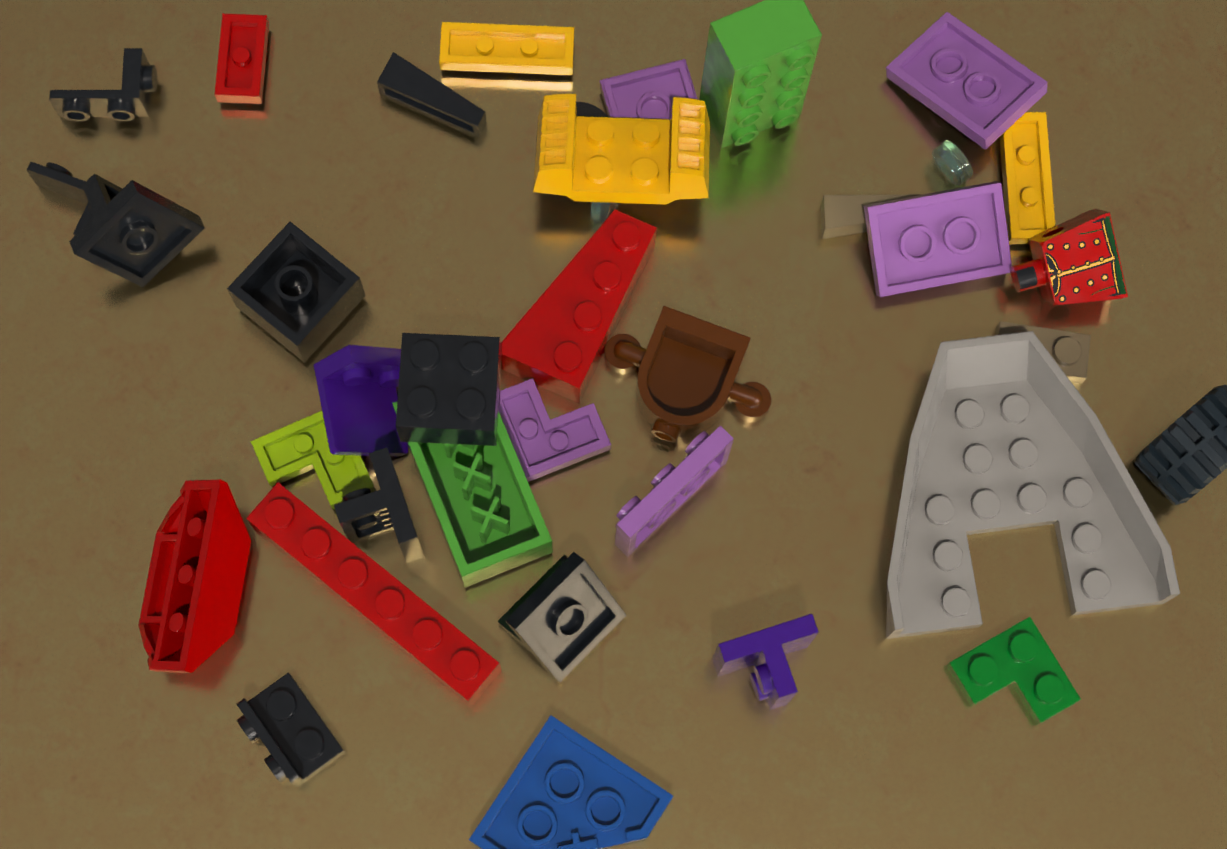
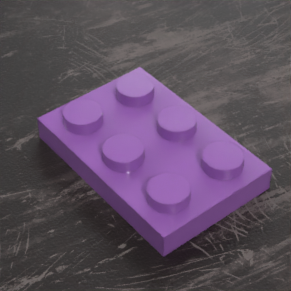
M948 12L940 17L886 67V74L889 80L985 150L1047 93L1048 82Z
M994 181L863 206L876 295L879 297L1011 273L1012 262L1001 182Z
M721 425L711 435L706 431L701 432L687 446L685 452L688 455L676 468L669 463L651 481L654 488L645 498L641 500L638 496L633 497L617 513L616 517L619 521L615 526V545L627 557L727 463L734 438Z

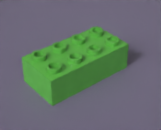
M764 0L710 23L699 100L706 103L710 127L721 148L733 143L736 146L749 143L759 135V132L773 126L776 129L787 127L801 115L822 37L804 0Z
M394 402L392 404L397 414V402ZM499 411L496 446L407 442L465 588L553 553L551 536Z

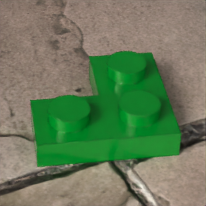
M1031 617L1024 619L946 665L970 706L1012 684L1036 725L1081 700Z

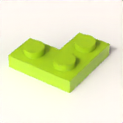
M322 411L250 441L271 487L275 486L278 482H285L315 469L333 510L335 509L334 505L344 502L343 497L352 491L363 488H370L371 492L376 491L361 455H333L330 452Z

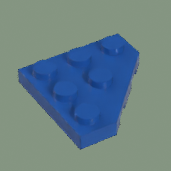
M550 715L469 838V841L481 849H603L647 839L672 800L673 795Z

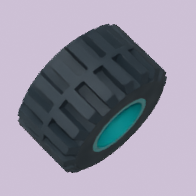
M1226 384L1214 387L1137 456L1135 465L1174 506L1187 502L1227 468Z

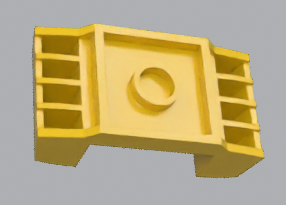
M576 94L545 95L538 115L533 192L567 196L576 202L663 205L680 199L709 198L710 120L705 101L673 97L672 119L577 116Z

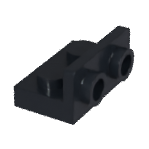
M289 672L249 701L243 698L236 703L243 713L237 719L238 724L253 744L259 739L264 743L271 754L264 761L280 783L289 779L293 785L299 787L346 753Z

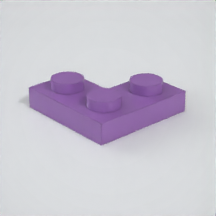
M533 378L499 392L498 411L528 482L611 450L610 440L594 403L550 420Z

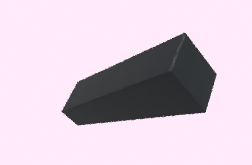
M394 52L392 53L377 81L381 95L479 137L487 123L486 112L401 56Z

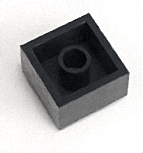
M291 221L227 288L238 309L304 363L366 296L360 277Z
M402 333L396 429L401 442L497 445L502 357L500 337Z

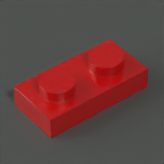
M222 13L214 94L217 102L262 104L269 33L267 15Z

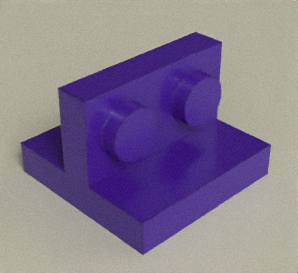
M813 614L719 643L712 657L717 676L719 677L754 665L755 672L750 673V679L758 701L766 699L769 710L788 705L798 690L785 655L808 648L819 633Z

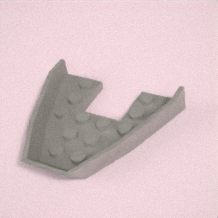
M1028 331L941 342L910 437L887 579L886 639L978 628L983 624L967 535L1054 524L1071 615L1159 605L1179 595L1180 590L1172 551L1167 539L1098 417L1034 332Z

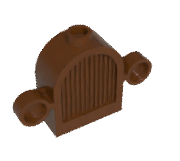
M663 306L647 349L641 347L638 340L629 334H617L611 337L605 346V362L613 372L628 374L639 367L636 387L639 409L647 422L653 426L651 433L664 441L675 443L678 437L695 436L703 431H707L720 419L728 401L733 402L736 415L747 422H757L763 419L771 405V394L761 383L747 382L740 384L736 382L751 338L675 309Z

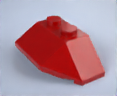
M221 479L186 480L180 490L181 496L170 507L156 532L138 624L143 646L149 656L147 660L149 670L155 672L193 673L235 635L251 538L228 483Z

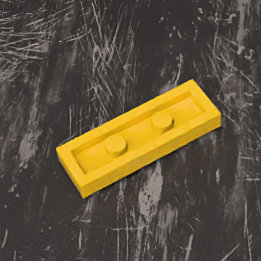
M442 22L439 56L440 70L573 75L574 27Z
M1026 112L1000 136L1004 204L1009 245L1029 244L1030 238L1056 226L1046 112Z

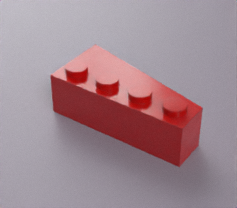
M614 210L500 343L502 353L501 369L524 380L533 378L536 385L580 404L605 352V346L612 337L654 250L657 227Z

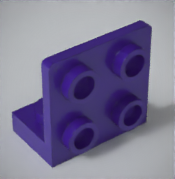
M347 345L313 364L329 449L333 455L369 456V453L388 448L390 456H402L408 453L407 442L400 441L396 429V413L392 404L398 400L396 387L399 386L401 349Z

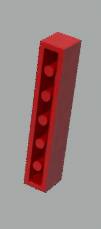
M279 482L246 518L258 534L470 708L474 706L502 672L500 663Z

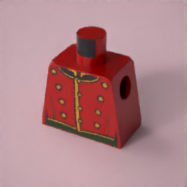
M1099 209L1084 212L1033 236L1029 240L1033 260L1013 265L1010 268L1011 278L1017 292L1039 287L1042 299L1053 305L1105 301L1128 297L1110 212Z

